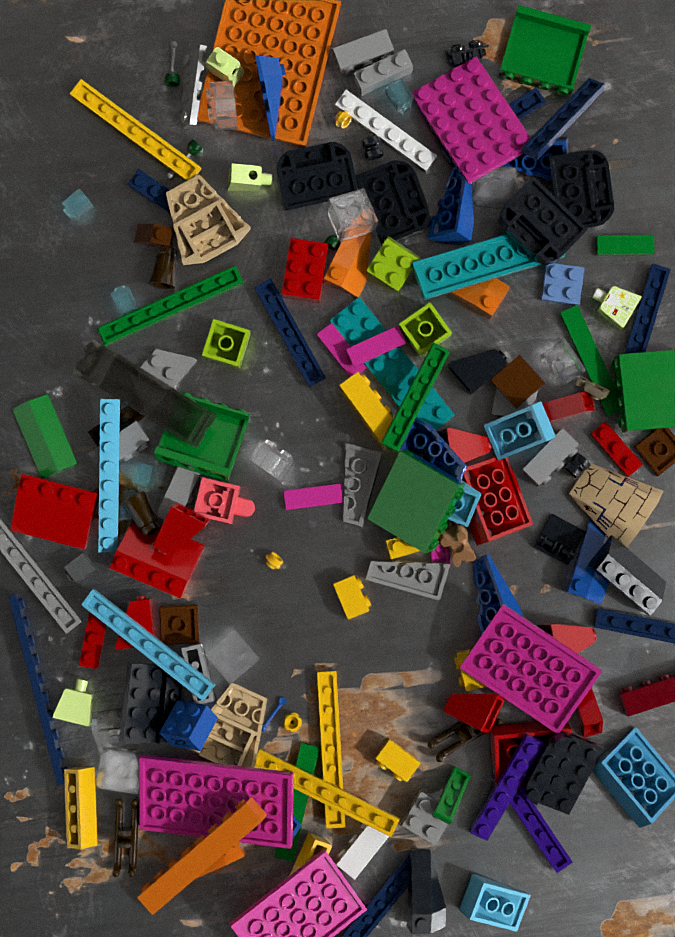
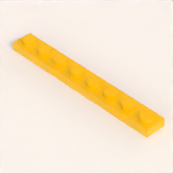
M82 79L70 92L73 98L184 180L188 181L194 178L201 171L202 168Z
M336 671L317 672L323 780L343 790ZM325 804L326 828L345 827V814Z
M262 749L258 751L255 768L294 772V789L392 837L400 818Z

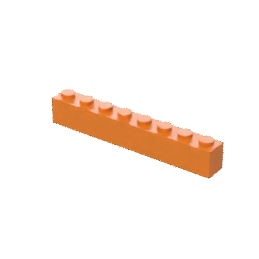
M252 797L247 801L242 799L235 806L237 810L233 813L227 812L221 818L223 822L219 825L217 823L212 825L207 830L208 835L205 837L201 835L194 841L195 846L193 848L188 846L180 854L182 857L179 860L174 858L167 865L168 869L165 872L160 870L153 877L155 880L152 883L148 881L140 888L142 892L137 898L152 915L263 821L267 814Z

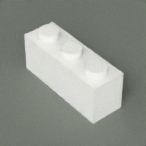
M364 823L360 826L362 830L359 834L355 833L348 841L350 845L347 849H342L336 856L338 859L336 865L354 880L389 837Z

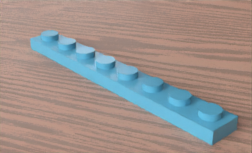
M100 398L98 552H116L118 549L120 399Z
M92 589L81 604L202 701L206 699L215 687V683L97 590Z

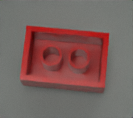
M290 238L282 298L320 304L328 243Z

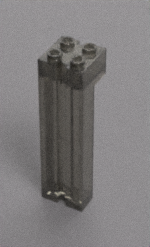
M92 340V342L87 344L85 348L86 355L84 359H79L76 362L74 374L90 384L98 386L115 398L120 399L126 405L191 446L199 447L206 435L205 432L211 427L217 417L216 413L107 345L96 340Z

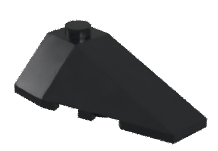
M411 849L406 926L411 934H431L445 927L446 905L431 850Z

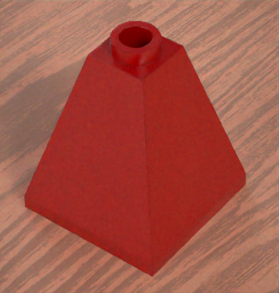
M446 428L437 432L464 463L490 453L492 449L490 440L485 436L453 428Z
M560 624L537 625L576 653L594 644L597 638L596 632L592 627Z

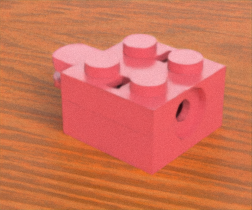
M202 477L194 511L211 520L232 524L234 515L250 517L255 511V505L252 500L239 497L240 486Z

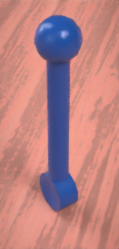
M284 697L279 699V704L267 718L265 723L262 724V732L266 731V726L272 720V718L280 709V707L286 704V699Z

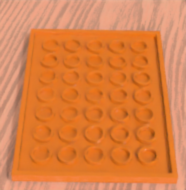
M225 0L213 50L217 46L237 59L244 70V74L233 88L207 71L199 103L197 122L271 139L255 56L279 58L280 64H284L286 75L282 76L283 86L276 141L306 147L339 16L341 1Z

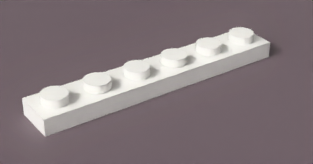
M345 90L335 103L336 108L342 112L345 110L349 111L348 114L352 116L355 122L373 135L379 136L380 140L424 172H427L437 158L436 154L349 91Z

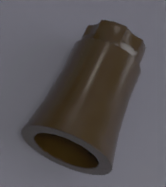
M167 246L159 247L149 285L166 290L175 289L177 250Z
M145 492L130 497L122 504V507L131 516L144 537L154 534L161 528Z

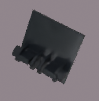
M477 39L469 41V45L461 46V44L451 45L450 49L445 51L451 55L448 57L449 64L456 65L463 63V61L464 63L467 62L465 52L468 53L469 60L476 56L478 59H482L483 56H486L485 48L489 47V45Z
M551 514L534 548L569 565L586 531Z

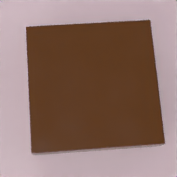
M521 355L517 356L491 379L493 384L516 409L545 385V382Z
M669 428L655 429L634 446L657 477L675 464V435Z
M198 605L159 607L161 642L165 645L200 643Z

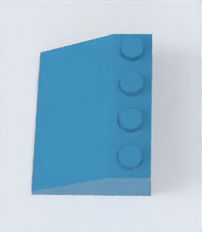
M636 727L604 752L593 769L595 775L639 828L652 824L675 799V773Z

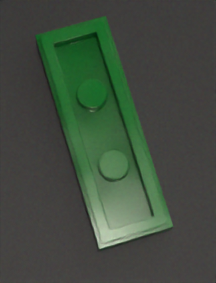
M654 235L597 236V256L654 255Z
M455 766L452 768L432 816L448 825L451 824L471 778L470 774Z

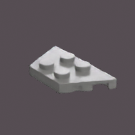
M155 349L131 378L147 415L150 416L196 363L197 360L195 358Z

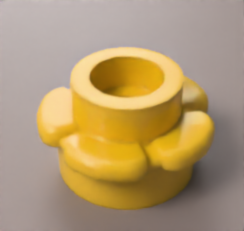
M345 110L344 112L340 111L335 116L336 126L344 129L350 124L352 116L348 114L349 111Z
M271 552L265 556L267 559L265 562L271 569H280L283 560L279 555Z
M297 713L287 714L283 719L284 728L291 732H296L302 725V719L299 718Z

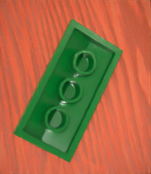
M48 394L29 400L12 409L42 479L78 464Z

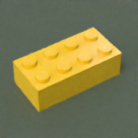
M357 372L340 384L339 390L382 449L386 450L387 447L380 443L393 420V413L387 405H382L380 402L382 398L375 389L371 390L369 387L370 381L365 374L360 375Z

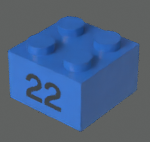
M177 700L160 734L171 746L201 751L218 717L207 705Z

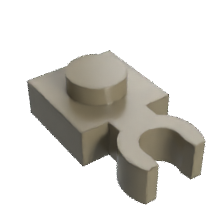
M583 376L577 377L574 382L576 386L583 388L584 391L589 393L591 398L596 400L606 398L610 390L595 382H590Z

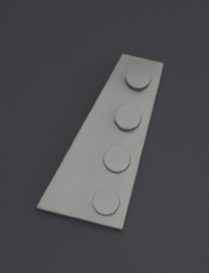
M200 44L185 54L183 58V66H185V72L182 77L184 92L181 97L183 111L180 117L183 129L189 130L197 125L200 103L197 96L202 89V82H200L199 77L205 67V62H202V55L207 52L206 45Z
M346 443L343 522L363 527L383 453Z
M371 560L366 580L440 601L450 563Z

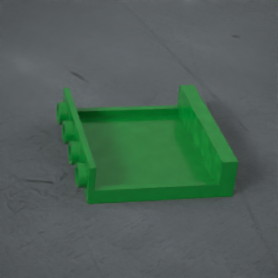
M518 5L499 75L506 80L515 79L524 85L533 84L539 86L542 90L551 89L557 91L560 95H571L574 90L575 80L591 25Z
M675 350L619 354L615 356L612 361V368L616 373L614 387L618 392L616 406L620 411L618 425L622 433L675 427Z
M176 391L175 401L164 432L154 452V460L228 482L249 422L250 414L242 409L235 410L229 408L223 403H212L206 398H196L190 393Z
M403 450L399 452L367 519L421 552L428 553L437 548L439 544L438 538L446 530V522L454 514L457 500H460L465 490L463 488L465 483H458L413 457L414 453L409 450Z

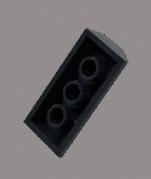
M611 535L589 562L588 566L640 611L651 616L663 601L666 581Z

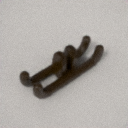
M496 718L493 726H501L503 720ZM460 721L428 742V748L434 749L436 745L456 733L459 741L447 747L436 756V761L442 762L443 759L479 738L485 732L478 729L474 731L470 725Z
M117 798L115 800L116 819L112 875L114 877L120 875L122 848H130L128 876L133 878L137 869L139 801L135 798L131 800V828H123L124 804L121 798Z

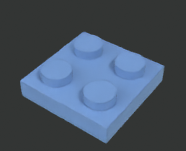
M558 263L547 265L541 301L579 306L585 267Z

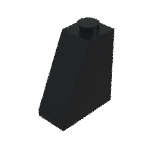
M492 349L451 361L447 367L472 395L508 363L506 362L507 357L502 351Z

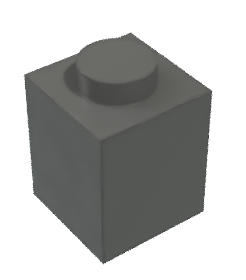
M86 553L80 554L64 567L66 569L65 575L71 582L73 580L80 582L97 569Z

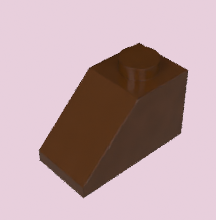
M138 224L134 243L157 248L160 246L172 247L175 231L173 227L159 224Z

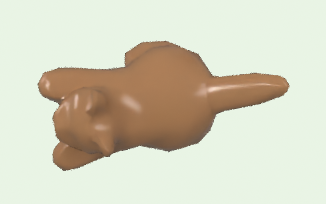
M450 520L451 526L443 534H440L441 545L443 547H450L452 561L456 567L461 565V561H475L476 556L473 552L474 550L470 547L466 527Z

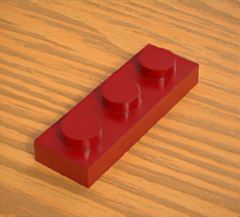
M606 421L590 433L627 477L643 465Z
M90 611L79 666L99 669L107 625Z

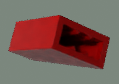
M579 392L542 403L550 422L596 410L593 398L589 396L588 392Z
M176 502L171 506L153 547L161 554L171 555L209 524L211 519Z
M146 596L135 597V601H130L126 614L155 636L152 599H147ZM120 635L118 636L115 650L135 648Z
M591 687L576 708V714L584 738L600 734L603 731V718Z
M451 694L445 703L443 712L489 734L505 698L497 694Z

